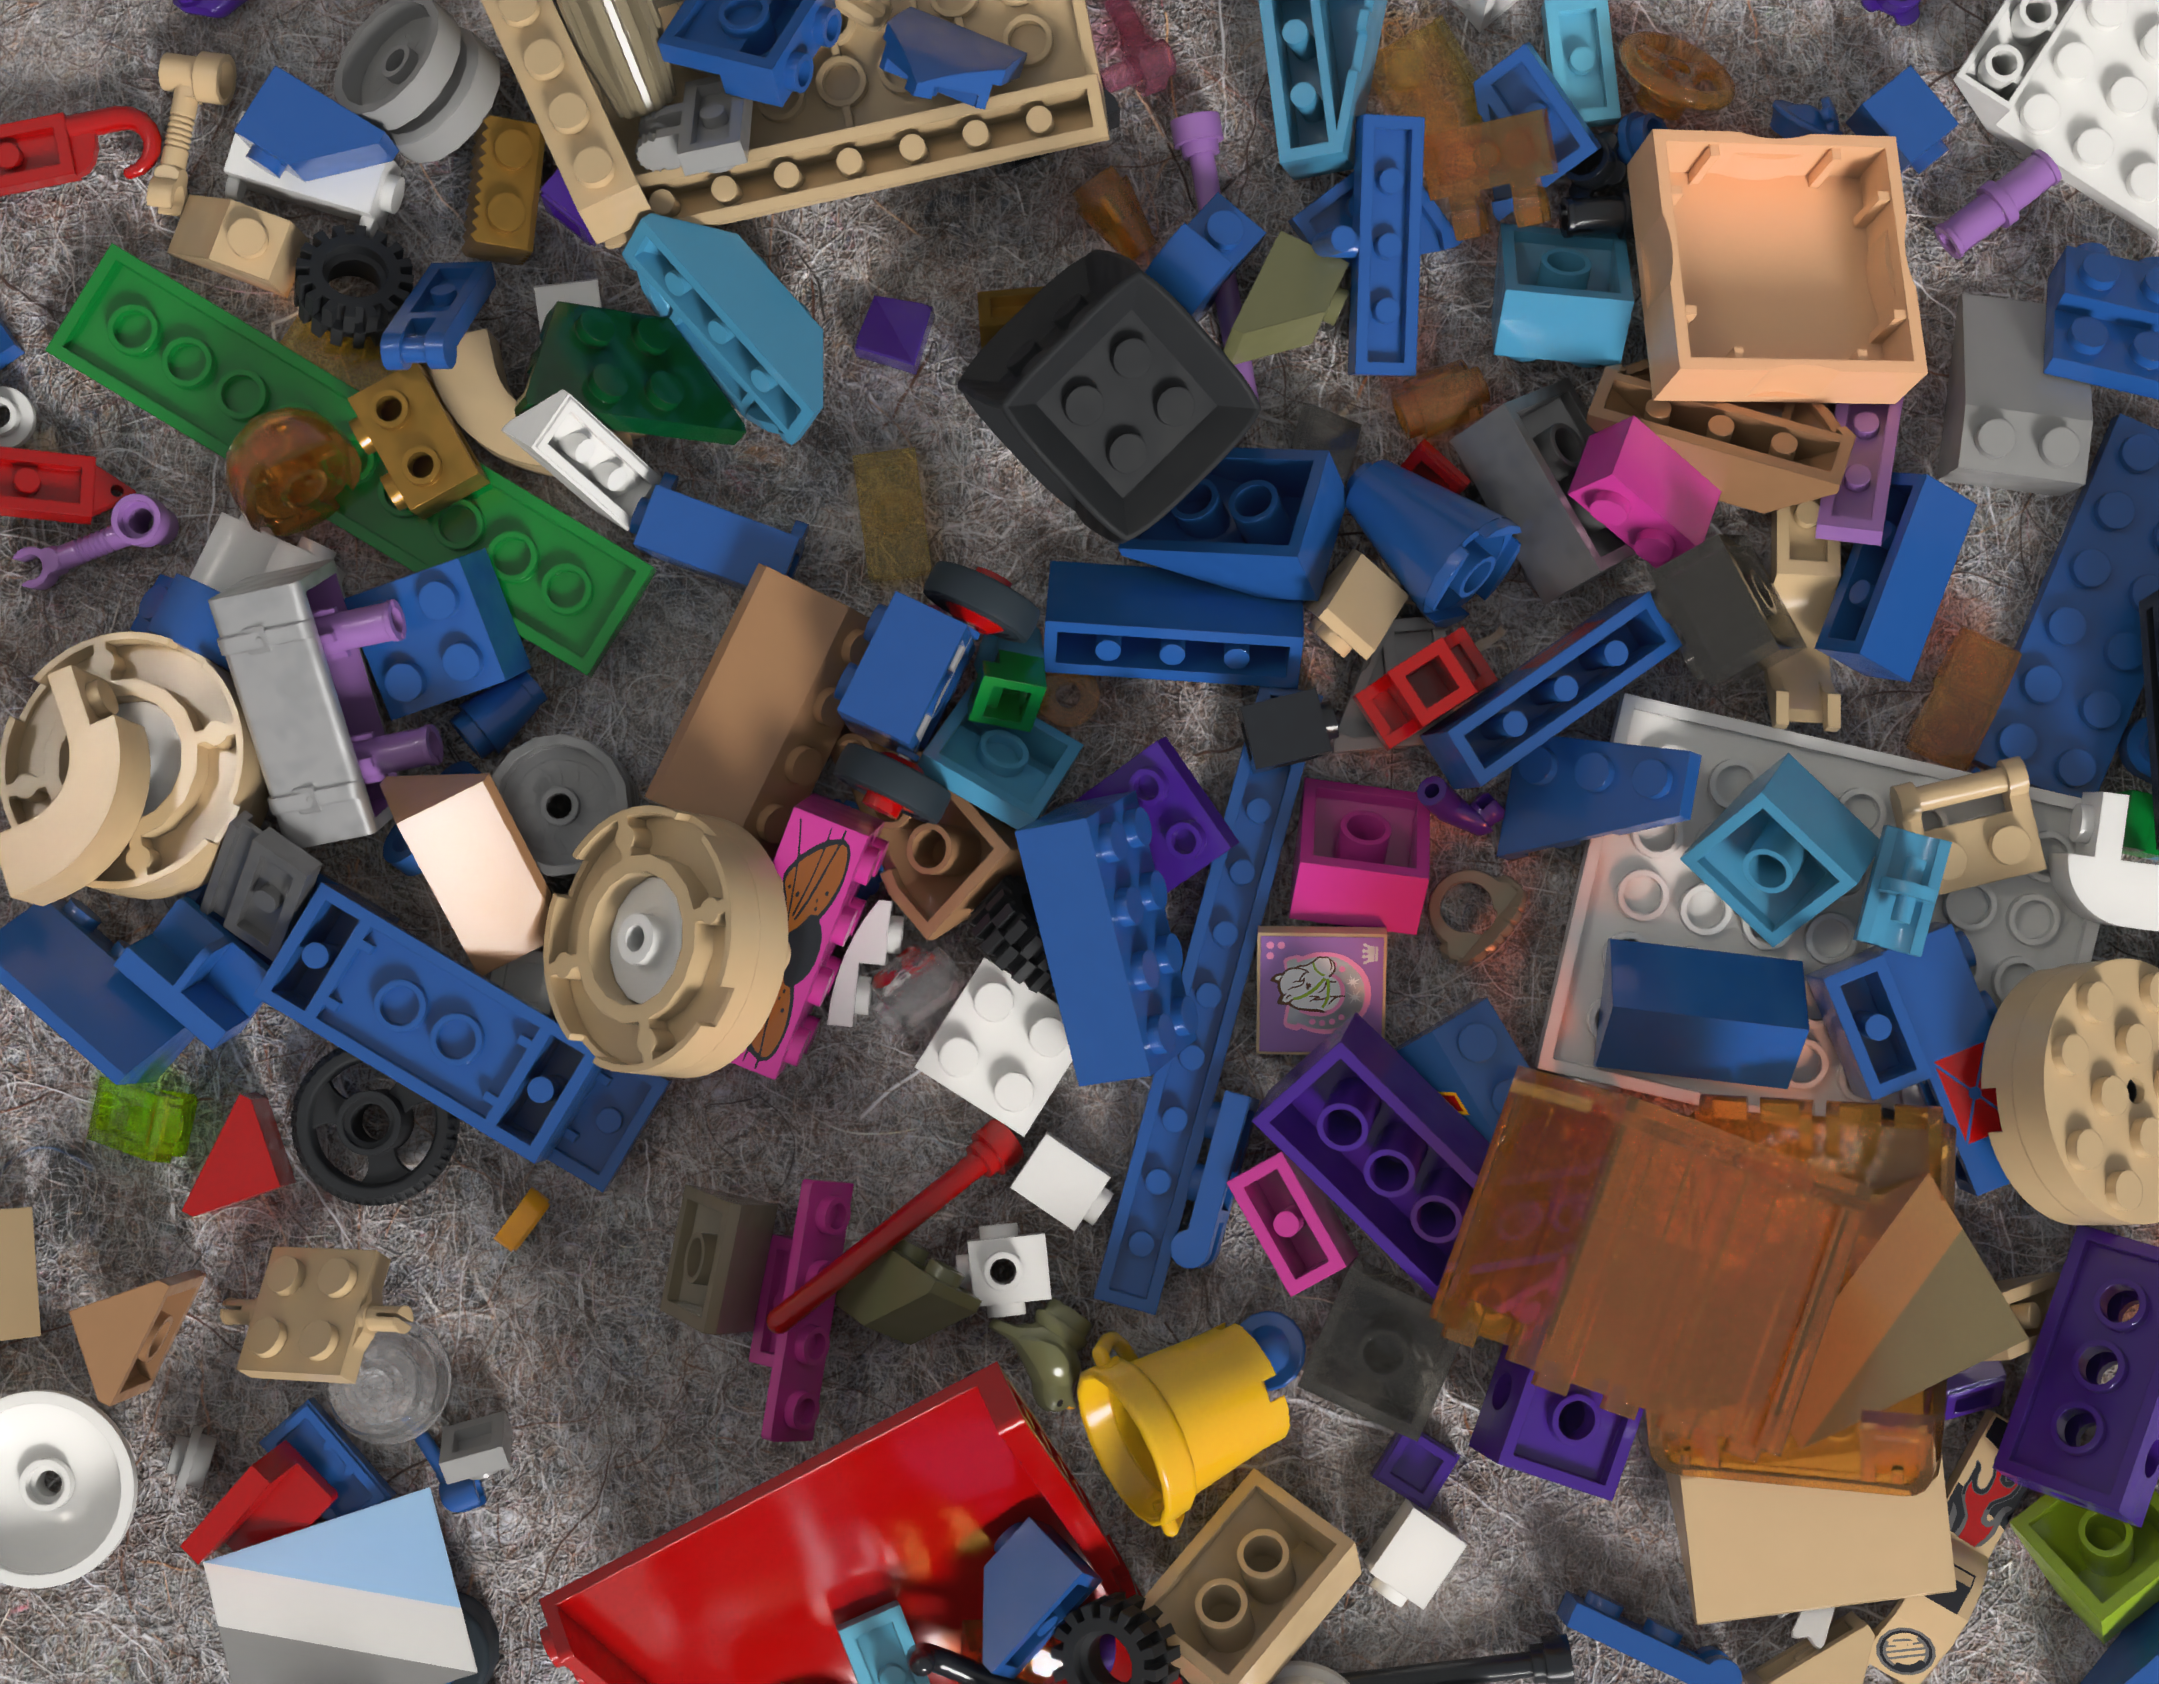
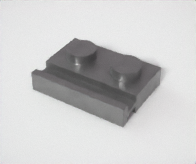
M245 810L229 822L200 911L206 915L214 911L225 919L224 928L274 961L307 906L322 863L271 827L264 831L251 823L253 815Z

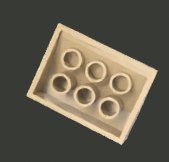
M1928 1388L1802 1450L1799 1448L1774 1401L1667 1415L1659 1428L1658 1437L1695 1625L1949 1593L1957 1590L1941 1444Z

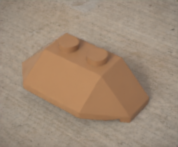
M1643 359L1625 367L1622 364L1606 366L1586 418V423L1597 433L1634 415L1721 491L1718 501L1763 514L1837 494L1856 439V435L1846 426L1841 427L1834 415L1823 403L1653 401L1648 359Z

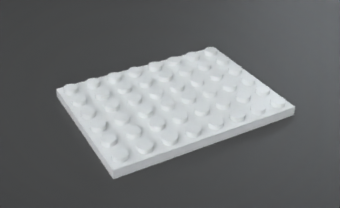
M1627 693L1620 694L1610 742L1685 750L1702 755L1691 820L1620 836L1610 834L1586 840L1534 1067L1853 1142L1856 1140L1865 1104L1928 1117L1933 1126L1917 1084L1875 1101L1853 1095L1805 976L1874 946L1853 940L1875 857L1856 886L1775 947L1768 944L1685 865L1680 858L1748 785L1787 753L1791 754L1879 839L1884 825L1896 827L1890 801L1891 786L1912 782L1915 787L1972 773ZM2030 787L2029 796L2047 867L2046 870L1938 895L1931 923H1949L1953 925L1955 931L1961 930L1964 932L1975 953L1976 966L1971 967L1970 970L1979 992L1987 991L1993 999L1997 1010L2010 991L2031 973L2067 964L2091 962L2100 924L2078 916L2063 903L2053 887L2048 867L2049 853L2075 854L2076 842H2072L2070 839L2069 825L2072 811L2077 803H2082V798ZM2000 793L1922 812L1921 820L1924 830L2003 812L2005 807ZM1608 938L1803 961L1810 1030L1788 1089L1593 1066ZM1942 1148V1153L1939 1161L1948 1163V1160Z

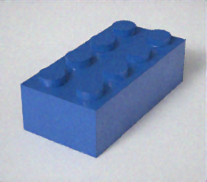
M1136 790L1064 804L1015 831L1079 1087L1152 1076L1197 1040L1198 1012L1193 999L1190 996H1186L1180 971L1183 964L1182 948L1177 936L1170 931L1165 911L1167 887L1162 874L1155 870L1149 847L1152 838L1150 819L1145 809L1139 806Z

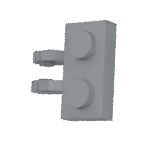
M720 75L685 82L683 103L664 106L658 111H653L641 117L638 127L640 132L639 138L641 139H638L635 154H637L636 160L640 162V166L645 167V170L650 169L652 172L655 170L661 172L664 168L667 170L677 169L681 166L685 176L706 171L709 173H722L736 165L748 163L753 100L725 94Z

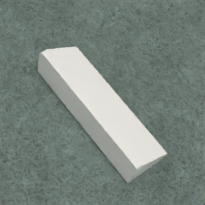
M563 389L510 420L501 430L590 508L626 531L630 529L632 516L639 500L642 497L650 499L655 485H659L662 479L580 402Z

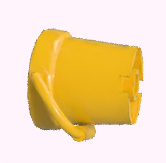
M1226 1322L1221 1323L1197 1336L1138 1358L1124 1337L1116 1331H1110L1099 1338L1092 1350V1357L1096 1365L1082 1371L1079 1377L1077 1397L1080 1416L1089 1443L1102 1470L1119 1497L1134 1514L1154 1527L1161 1526L1164 1534L1168 1537H1174L1178 1534L1185 1517V1512L1192 1507L1197 1493L1263 1449L1285 1438L1290 1428L1289 1408L1285 1395L1270 1402L1264 1381L1276 1375L1271 1362L1256 1340L1242 1326L1236 1323L1226 1328ZM1113 1349L1117 1355L1110 1358L1109 1354Z

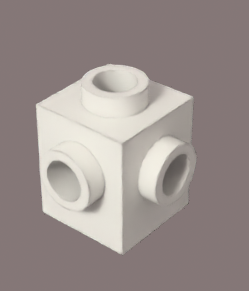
M1017 1223L979 1226L980 1239L967 1240L968 1254L956 1255L957 1270L965 1275L960 1286L982 1301L979 1307L987 1306L988 1318L1026 1314L1025 1302L1052 1299L1046 1236L1044 1232L1018 1235ZM998 1259H1009L1014 1263L1013 1275L1005 1281L994 1279L990 1274L992 1264Z

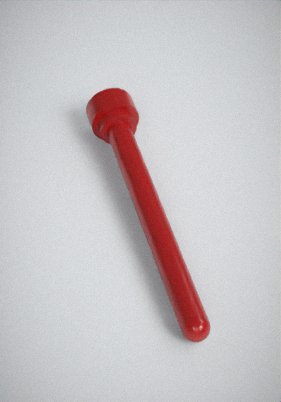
M993 1118L971 1136L972 1143L966 1147L967 1155L772 1309L766 1318L768 1329L775 1334L786 1333L981 1176L984 1175L990 1178L995 1173L1004 1175L1021 1162L1025 1157L1024 1151L1011 1130Z

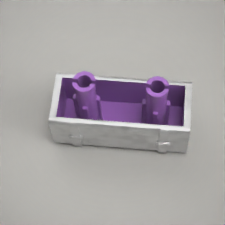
M334 559L250 576L208 600L219 634L217 643L221 655L226 656L270 795L267 800L271 813L276 815L282 836L300 848L366 836L377 832L393 818L380 787V783L386 776H400L398 771L427 765H439V763H442L444 755L439 731L433 724L387 734L361 647L389 641H402L406 637L407 631L405 616L400 604L395 599L386 600V602L347 610L343 600L346 596Z

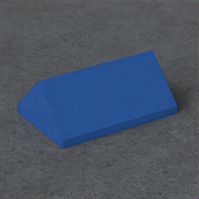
M1608 938L1593 1066L1788 1089L1810 1030L1803 961Z

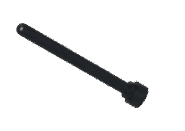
M1566 1633L1540 1636V1643L1528 1644V1651L1338 1673L1350 1684H1482L1532 1678L1534 1684H1574L1572 1655Z

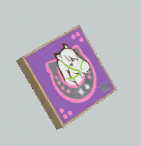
M1258 926L1256 1054L1308 1055L1355 1012L1385 1039L1387 928Z

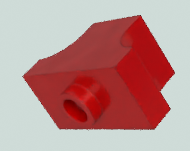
M1462 626L1446 637L1439 638L1387 671L1381 678L1355 694L1353 699L1385 749L1389 751L1494 684L1498 679Z

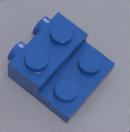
M685 0L657 44L664 62L720 75L725 94L783 108L793 91L803 93L809 87L814 70L813 58L821 46L831 48L835 45L841 32L842 18L834 0Z
M2094 242L2084 243L2077 247L2066 246L2047 282L2044 374L2159 400V257H2146L2139 261L2111 256L2106 246Z

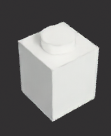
M1048 1131L1010 1186L1011 1189L1073 1231L1077 1229L1082 1220L1093 1226L1114 1195V1193L1105 1188V1185L1111 1178L1110 1173Z
M1406 1498L1364 1559L1369 1572L1375 1576L1370 1586L1401 1608L1408 1599L1424 1610L1467 1547V1543L1458 1532Z

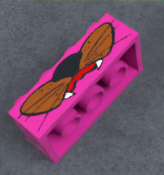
M816 793L811 794L794 806L773 861L775 869L783 881V892L788 913V942L791 947V958L784 971L782 984L769 1017L752 1043L731 1063L776 1080L788 1064L797 1067L803 1053L808 1054L821 1022L820 1018L811 1015L815 1005L820 1007L825 996H830L842 963V959L834 956L838 945L842 947L845 945L848 936L852 937L866 905V900L857 897L861 884L867 886L871 876L876 877L889 845V841L880 838L885 824L884 820Z

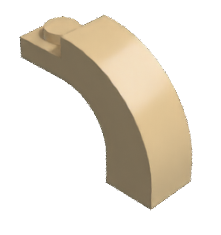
M487 328L466 332L457 346L455 366L452 369H430L434 384L446 408L470 436L498 459L527 472L553 476L501 431L504 425L516 417L514 409L517 401L508 386L498 340ZM610 430L630 449L633 448L632 440L647 437V434Z
M73 665L66 666L47 675L69 743V767L64 784L56 798L44 811L24 823L0 832V867L10 898L39 906L48 905L82 889L111 866L127 846L139 824L145 808L150 784L151 759L145 727L117 716L119 706L110 685L103 678Z

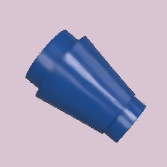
M524 671L459 704L460 712L449 721L470 749L483 760L493 751L499 755L539 709V706L548 698L537 682Z

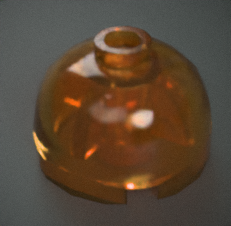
M284 407L252 418L238 432L226 453L225 483L239 511L252 529L261 533L260 527H269L275 536H289L311 529L331 517L341 507L335 500V497L342 491L346 483L352 491L355 489L359 482L362 462L353 444L329 419L306 408Z

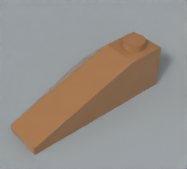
M844 724L830 753L834 764H836L842 750L848 743L862 745L877 752L888 751L896 755L898 754L851 732L846 724ZM850 787L860 811L885 821L880 838L889 841V845L882 862L885 872L880 874L889 896L926 940H934L969 919L970 913L1005 876L1012 875L1014 878L1016 875L1021 877L1025 875L1015 836L1017 829L1000 821L953 792L949 791L951 793L950 802L937 824H930L901 812L897 819L884 815L862 803L864 794Z

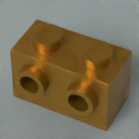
M412 363L411 368L408 370H397L347 398L357 415L356 418L349 421V425L368 455L376 451L378 452L388 470V473L381 476L380 480L399 511L408 507L411 512L425 520L490 483L457 422L440 398L430 374L419 363Z

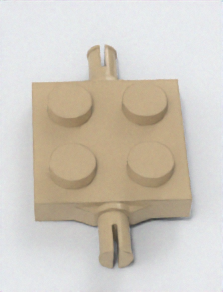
M273 1247L258 1297L255 1299L229 1297L222 1303L228 1309H220V1318L225 1325H249L236 1370L251 1378L355 1384L364 1352L373 1340L375 1333L396 1332L405 1334L412 1327L404 1322H413L414 1320L412 1309L409 1306L383 1305L382 1289L391 1259L377 1250Z

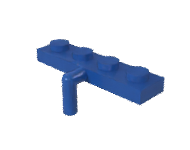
M1362 114L1356 117L1352 228L1342 225L1316 234L1312 241L1314 252L1321 257L1351 258L1348 375L1416 376L1425 117Z

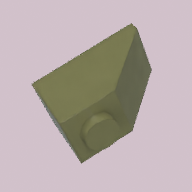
M1280 230L1231 328L1223 352L1236 365L1312 344L1323 321L1332 326L1335 325L1349 296L1350 291L1340 287L1349 262L1341 258L1321 257L1314 252L1311 244Z

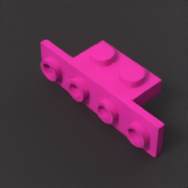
M804 1179L801 1184L793 1236L772 1234L749 1355V1362L772 1368L761 1432L762 1439L772 1442L813 1441L815 1424L820 1409L819 1399L825 1361L830 1347L829 1336L836 1293L784 1334L771 1332L767 1327L766 1318L772 1309L843 1254L846 1230L851 1216L850 1205L854 1183Z

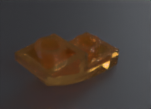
M1962 625L1932 680L1934 688L1904 741L1906 748L1948 768L1966 772L2006 694L2022 656L2021 651Z

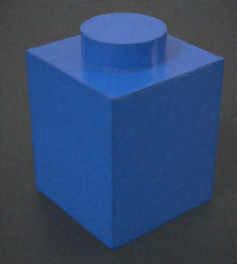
M1911 65L1862 103L1845 122L1855 135L1896 136L1901 173L1912 166L1918 175L1949 150L1942 140L1959 125L1957 120Z

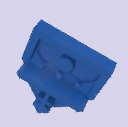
M909 7L887 22L883 36L886 45L879 67L883 71L906 79L907 82L904 89L912 96L932 99V96H937L939 92L975 108L985 109L993 85L1002 86L1020 78L1027 53L914 7Z

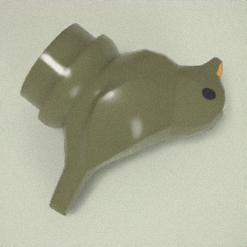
M1053 1297L1049 1299L1043 1309L1038 1308L1036 1310L1033 1323L1013 1324L1001 1319L992 1318L988 1327L1012 1342L1031 1380L1032 1394L1036 1404L1044 1411L1051 1413L1060 1412L1064 1409H1075L1077 1404L1073 1399V1384L1079 1378L1081 1371L1078 1351L1086 1347L1088 1341L1085 1338L1093 1325L1075 1310Z

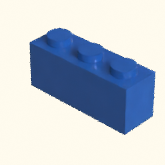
M1892 472L1881 546L1854 543L1815 649L1864 676L1911 682L1977 504L1928 474Z

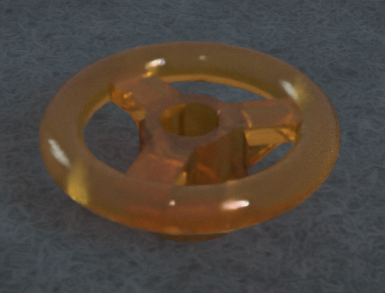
M1652 31L1634 32L1624 37L1618 49L1620 61L1626 71L1641 84L1636 94V99L1650 113H1654L1656 116L1667 120H1678L1682 117L1686 107L1702 111H1716L1727 107L1734 100L1736 93L1735 83L1728 71L1716 59L1698 47L1679 38ZM1702 80H1709L1714 85L1716 91L1697 90L1695 85Z

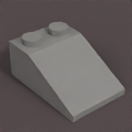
M1966 293L1959 295L1937 472L1938 481L2062 497L2086 485L2093 427L2091 384L2043 373L2046 304Z

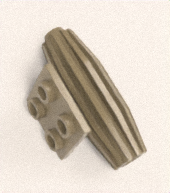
M554 0L579 55L618 117H626V119H633L637 116L643 117L653 111L662 109L664 105L670 104L674 100L673 96H676L677 91L671 63L663 61L657 44L664 33L658 8L684 0Z

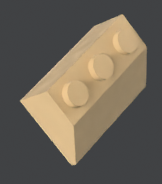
M1253 1468L1144 1596L1146 1599L1142 1610L1144 1611L1156 1605L1163 1612L1156 1621L1161 1628L1169 1623L1172 1624L1176 1634L1166 1639L1167 1645H1180L1181 1657L1171 1662V1664L1181 1668L1180 1673L1190 1684H1271L1361 1575L1362 1571L1356 1543Z

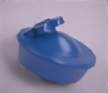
M1828 96L1821 98L1823 107L1821 110L1809 104H1794L1784 100H1774L1772 103L1773 115L1770 127L1783 138H1794L1808 134L1843 135V132L1840 130L1837 111Z
M1262 1311L1250 1315L1244 1320L1240 1326L1256 1340L1276 1373L1275 1376L1264 1381L1267 1391L1287 1386L1297 1377L1305 1361L1306 1344L1303 1332L1293 1319L1281 1312Z

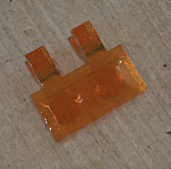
M1547 108L1424 136L1423 166L1430 201L1449 197L1453 229L1457 241L1490 233L1488 214L1479 190L1510 183L1518 228L1551 220L1549 200L1540 177L1558 173L1559 170Z

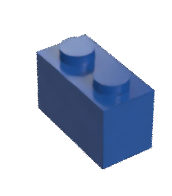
M1863 951L1805 975L1853 1095L1875 1101L1934 1077L1885 954Z

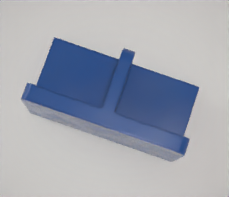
M185 896L175 902L152 934L127 946L113 966L213 1050L241 1033L264 1002L254 997L253 994L270 966L210 914L206 915L200 911L201 906L194 900Z

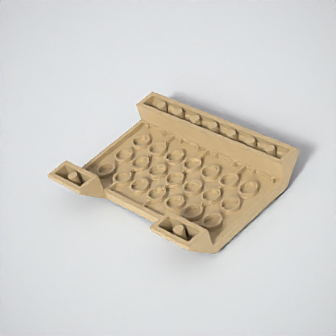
M890 0L893 6L892 13L886 24L878 32H871L841 13L842 26L839 38L833 47L821 46L813 58V77L807 90L803 93L793 91L783 108L753 101L748 163L736 165L722 173H709L706 171L685 176L681 166L672 170L664 168L661 172L659 170L654 172L650 169L645 170V167L640 166V162L636 160L637 154H635L638 139H641L639 138L640 132L638 131L641 117L637 116L633 119L618 117L583 60L582 62L653 214L715 227L1110 140L1104 90L1086 0ZM684 1L658 8L664 31ZM914 7L1027 53L1020 78L1002 86L993 85L985 109L975 108L939 92L937 96H932V99L912 96L904 89L907 82L906 79L883 71L879 67L886 45L883 36L887 22L901 11ZM671 63L677 94L673 96L674 100L670 104L664 106L683 103L685 82L718 74ZM636 227L604 241L605 247L610 250L626 246Z

